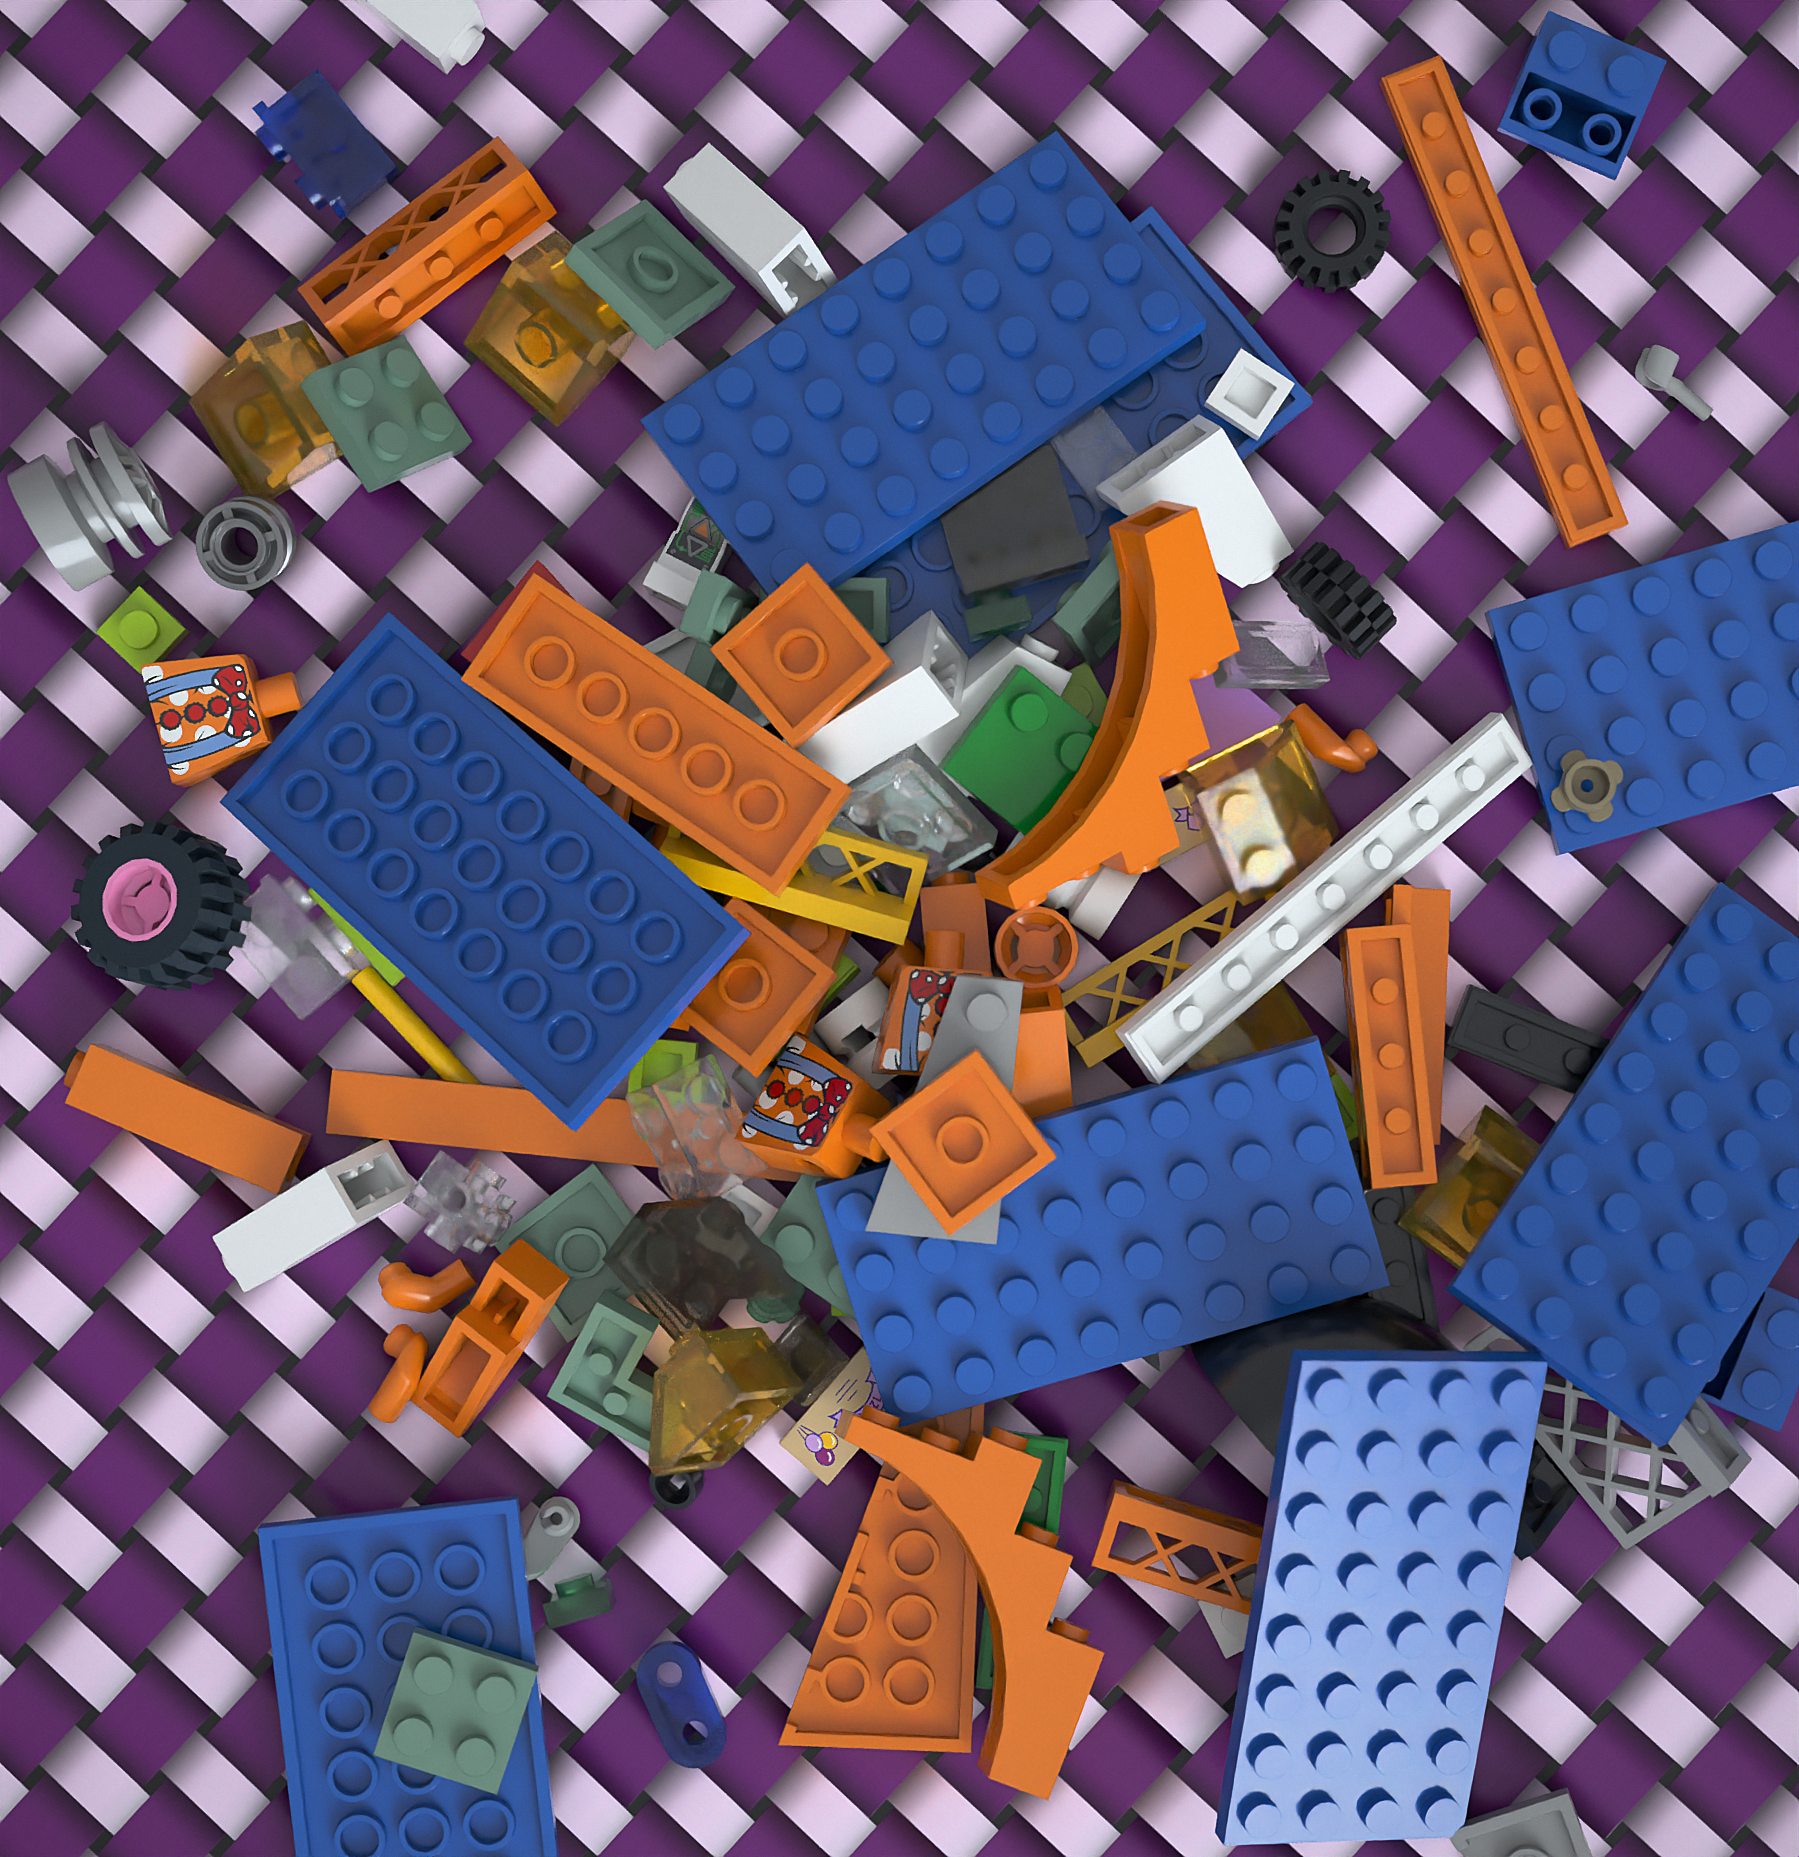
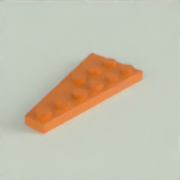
M984 1403L897 1428V1430L918 1438L921 1437L924 1427L935 1430L961 1441L957 1453L962 1454L971 1430L983 1435ZM885 1460L778 1745L971 1753L977 1577L950 1524L918 1486Z

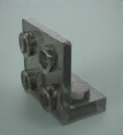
M1051 445L1034 449L940 515L964 603L1086 569L1091 560L1084 533H1078L1056 453Z
M721 1196L644 1203L602 1258L652 1316L661 1320L659 1325L680 1348L695 1347L729 1300L790 1296L797 1286L795 1280L783 1268L784 1263L780 1255L771 1247L763 1244L745 1223L743 1212L734 1203Z

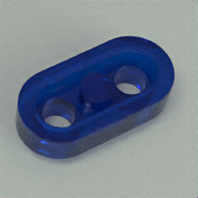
M678 1641L659 1642L645 1652L638 1665L636 1678L639 1691L668 1756L675 1763L686 1768L695 1769L708 1766L721 1755L727 1740L725 1718L697 1654L689 1646ZM665 1662L676 1663L682 1670V1678L675 1683L664 1682L658 1673L659 1666ZM691 1721L701 1722L705 1725L708 1735L703 1741L692 1742L686 1738L684 1726Z

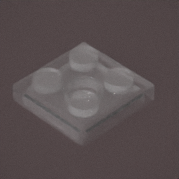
M916 743L847 783L853 791L829 824L832 827L929 854L930 858L922 886L993 848L998 834V830ZM856 853L861 862L870 858V856ZM886 861L869 870L892 895L898 897L905 896L912 872L911 868Z

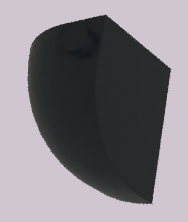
M1360 1295L1189 1344L1196 1360L1213 1385L1274 1458L1292 1350L1460 1351L1441 1332L1418 1316L1394 1304L1389 1305Z

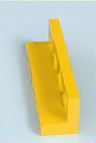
M672 824L669 825L667 836L659 849L667 859L699 887L902 946L912 921L930 855L828 826L814 848L823 843L839 847L851 868L833 877L816 873L809 859L806 858L778 898L694 839L682 834L683 832ZM856 853L870 856V858L861 862ZM886 861L911 868L912 872L905 897L902 898L878 891L867 871ZM857 877L862 886L847 881Z
M1264 870L1249 877L1061 994L1064 1007L1086 993L1112 999L1106 1026L1083 1039L1064 1008L1067 1038L1086 1068L1094 1066L1125 1046L1115 1030L1155 997L1144 1000L1122 994L1128 967L1140 960L1166 966L1161 991L1164 990L1171 983L1174 968L1186 971L1192 966V964L1176 961L1183 933L1193 927L1219 932V943L1235 929L1231 928L1230 924L1235 903L1238 899L1258 888L1266 902L1277 894L1276 889ZM1226 907L1222 925L1204 921ZM1172 941L1168 959L1149 955ZM1118 974L1114 992L1096 988ZM1120 1001L1138 1005L1116 1019Z

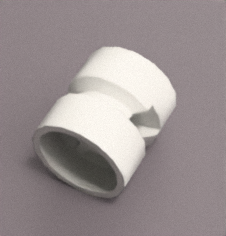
M1100 864V869L1093 875L1080 880L1067 881L1047 892L1048 897L1041 904L1053 910L1065 907L1069 910L1070 923L1099 940L1142 873L1128 875Z
M878 976L817 1022L813 1028L832 1054H845L849 1058L847 1068L861 1077L876 1091L896 1076L872 1073V1062L889 990ZM868 1031L873 1032L877 1038L871 1041L868 1037Z

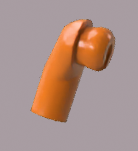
M1302 703L1294 708L1284 720L1283 726L1315 758L1347 773L1354 774L1367 769L1365 764L1378 753V746L1362 729L1352 730L1343 741L1306 703Z
M459 1258L432 1277L412 1273L411 1269L403 1262H393L386 1265L378 1277V1283L382 1288L381 1295L388 1304L395 1308L426 1314L438 1311L478 1284L473 1272L462 1258Z
M407 1324L397 1325L383 1343L385 1352L397 1360L368 1405L371 1414L385 1423L396 1422L416 1391L429 1351L428 1341L422 1332L416 1334Z

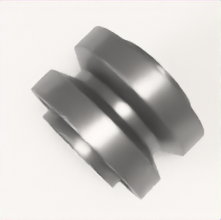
M256 494L240 495L215 507L204 517L196 535V552L202 568L216 583L232 590H252L277 577L289 566L296 550V531L290 516L277 502ZM237 527L245 528L255 536L258 542L256 557L247 556L238 549L235 542Z

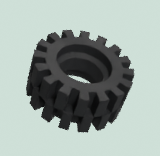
M1329 169L1317 171L1314 178L1309 179L1306 176L1298 181L1296 187L1292 191L1289 190L1284 197L1275 218L1272 242H1276L1277 249L1275 255L1278 263L1284 261L1287 266L1285 273L1292 280L1297 276L1305 281L1302 287L1313 290L1315 286L1324 287L1323 293H1335L1339 287H1344L1346 291L1355 287L1361 279L1366 280L1373 273L1385 254L1384 252L1391 237V231H1388V226L1391 222L1390 211H1384L1382 203L1385 198L1379 190L1373 193L1368 188L1370 181L1363 176L1360 177L1359 181L1349 178L1351 171L1340 169L1337 175H1329ZM1326 208H1334L1345 212L1352 219L1355 226L1356 237L1354 244L1345 252L1334 255L1325 254L1317 250L1310 242L1307 234L1308 221L1316 212Z
M1314 542L1278 579L1281 582V588L1288 593L1286 596L1300 608L1298 611L1305 618H1309L1313 622V627L1320 633L1323 632L1334 646L1341 648L1343 653L1348 656L1351 655L1356 660L1361 659L1397 624V617L1393 615L1394 611L1391 606L1383 601L1385 598L1381 593L1369 585L1371 582L1364 575L1361 576L1351 562L1347 559L1344 561L1339 552L1333 548L1329 549L1323 542Z

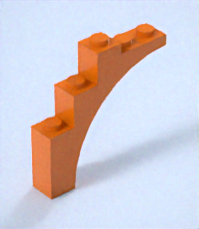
M1160 500L1109 526L1119 572L1121 632L1115 678L1100 728L1079 771L1050 812L1012 849L974 874L983 898L1015 910L1028 909L1045 901L1048 897L1047 892L1061 884L1093 875L1100 869V864L1121 871L1124 874H1140L1157 866L1160 861L1159 857L1181 846L1159 777L1172 776L1185 770L1189 766L1188 760L1210 749L1190 680L1212 674L1219 668V661L1240 651L1198 508L1195 506Z
M865 1404L861 1415L843 1409L834 1433L843 1440L885 1460L918 1486L950 1524L974 1568L989 1616L994 1660L990 1719L977 1767L989 1779L1049 1800L1104 1652L1087 1641L1091 1631L1082 1626L1058 1617L1054 1618L1051 1627L1047 1626L1074 1557L1056 1546L1060 1535L1025 1521L1020 1532L1015 1531L1042 1459L1025 1451L1029 1442L1028 1439L996 1426L992 1427L989 1437L971 1430L963 1452L959 1454L957 1449L961 1441L935 1430L924 1427L921 1437L918 1438L897 1430L901 1418Z

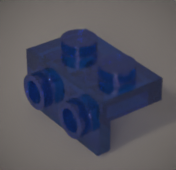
M318 69L313 71L269 108L263 101L252 108L263 123L261 127L254 131L278 162L286 156H290L303 173L294 182L318 212L328 204L341 220L400 173L395 164Z

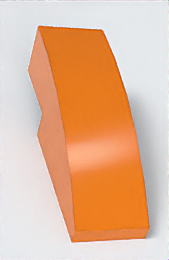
M523 1239L517 1240L493 1261L470 1304L455 1316L421 1377L410 1401L459 1439L467 1431L513 1368L569 1281L570 1276Z

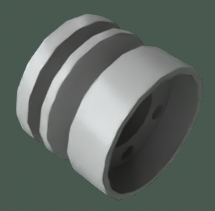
M104 421L89 428L90 437L99 455L98 458L95 459L79 438L73 437L66 441L69 457L75 470L70 474L66 475L57 463L45 454L7 474L12 494L37 541L62 578L77 592L115 572L112 555L107 545V542L115 538L133 558L138 559L145 555L144 545L135 526L140 524L147 536L157 546H161L173 539L171 528L165 517L162 505L163 499L149 472L135 451L120 440L108 423Z

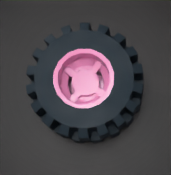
M144 821L143 827L133 823L120 827V838L108 834L98 842L101 853L98 856L88 854L82 863V866L88 871L84 880L75 879L72 892L80 894L79 904L71 905V919L82 924V927L74 933L79 945L91 948L86 956L94 965L106 968L105 973L115 978L165 991L167 988L175 991L191 990L192 982L204 985L215 979L212 970L214 967L223 970L228 968L234 961L229 954L233 946L242 948L247 935L239 932L242 921L251 922L252 908L243 905V898L251 895L248 881L236 877L243 868L236 858L225 855L227 849L216 841L207 839L205 836L157 821Z

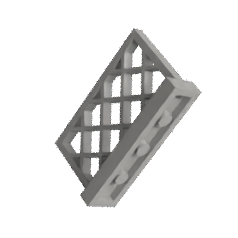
M1491 1325L1471 1339L1463 1349L1465 1351H1491L1488 1345L1497 1338L1514 1340ZM1549 1375L1545 1377L1543 1390L1565 1394L1564 1420L1546 1417L1539 1410L1535 1439L1625 1550H1628L1709 1495L1713 1498L1730 1487L1752 1460L1700 1395H1698L1669 1443L1658 1447L1649 1439L1620 1433L1621 1419L1608 1411L1607 1430L1577 1424L1578 1397L1589 1400L1594 1399L1567 1379ZM1576 1439L1607 1445L1605 1471L1583 1465L1575 1455ZM1619 1448L1651 1455L1649 1481L1618 1474ZM1663 1458L1683 1462L1699 1483L1689 1490L1663 1485ZM1617 1490L1648 1496L1647 1518L1633 1526L1616 1506ZM1660 1500L1669 1501L1668 1504L1660 1508Z

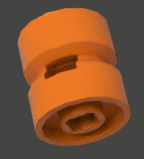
M1041 906L1019 910L1010 915L997 931L993 945L995 965L1003 978L1023 980V989L1054 986L1063 981L1074 968L1079 951L1076 932L1068 919L1053 909Z

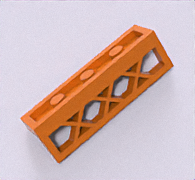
M497 136L301 285L297 290L346 354L351 357L392 340L557 214V211L528 169ZM501 162L506 166L487 182L479 183L480 178ZM450 206L448 211L436 221H429L430 216L442 207ZM392 245H399L398 249L386 259L378 260L380 255ZM349 283L347 288L327 304L323 303L322 299L341 284Z
M1393 884L1384 891L1382 926L1412 923L1433 1142L1435 1145H1440L1451 890L1413 888V885Z
M1412 923L1346 929L1338 938L1363 1191L1436 1184L1438 1181Z
M1113 1480L1106 1502L1107 1514L1092 1557V1566L1250 1615L1252 1598L1241 1595L1231 1575L1254 1563L1258 1564L1264 1526L1126 1482ZM1119 1521L1146 1529L1156 1550L1135 1561L1109 1553ZM1158 1533L1175 1538L1176 1540L1163 1545ZM1191 1544L1198 1545L1209 1550L1218 1569L1197 1580H1192L1179 1575L1169 1555ZM1219 1552L1238 1559L1225 1565ZM1162 1559L1168 1572L1149 1565ZM1224 1579L1230 1591L1211 1585Z

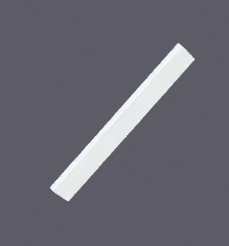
M1490 712L1115 1030L1150 1082L1156 1084L1163 1082L1533 765L1532 760L1502 713Z

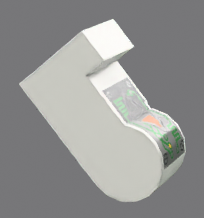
M694 496L687 505L677 530L672 532L657 562L654 561L643 582V586L650 595L684 612L701 570L705 569L721 575L733 551Z

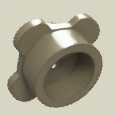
M1572 750L1566 753L1560 761L1561 768L1563 769L1560 784L1550 794L1552 805L1560 812L1573 809L1586 813L1593 822H1601L1608 819L1613 812V806L1610 801L1615 794L1616 785L1623 779L1622 768L1613 760L1602 762L1596 759H1587L1580 750ZM1589 780L1592 783L1593 787L1590 792H1584L1581 789L1582 781Z

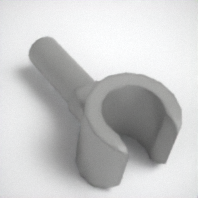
M1659 345L1645 348L1635 369L1637 381L1650 389L1665 391L1668 395L1676 398L1699 419L1705 421L1713 412V408L1685 386L1682 381L1672 376L1680 357L1675 352Z

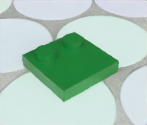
M1016 664L937 768L1020 834L1026 836L1050 812L1075 777L1099 728L1023 666Z

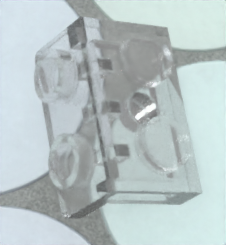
M268 873L259 881L261 886L243 901L244 906L252 908L251 922L242 921L239 933L245 934L247 937L242 948H236L300 1021H305L361 971L360 967L352 960V957L359 950L336 924H331L327 929L323 927L309 911L317 904L315 899L295 877L290 875L283 881L279 875Z
M713 1053L698 1058L650 1085L635 1089L626 1094L625 1098L631 1109L630 1119L633 1128L639 1137L647 1142L659 1166L658 1175L662 1187L671 1198L675 1199L681 1209L710 1202L769 1169L764 1161L734 1139L745 1118Z

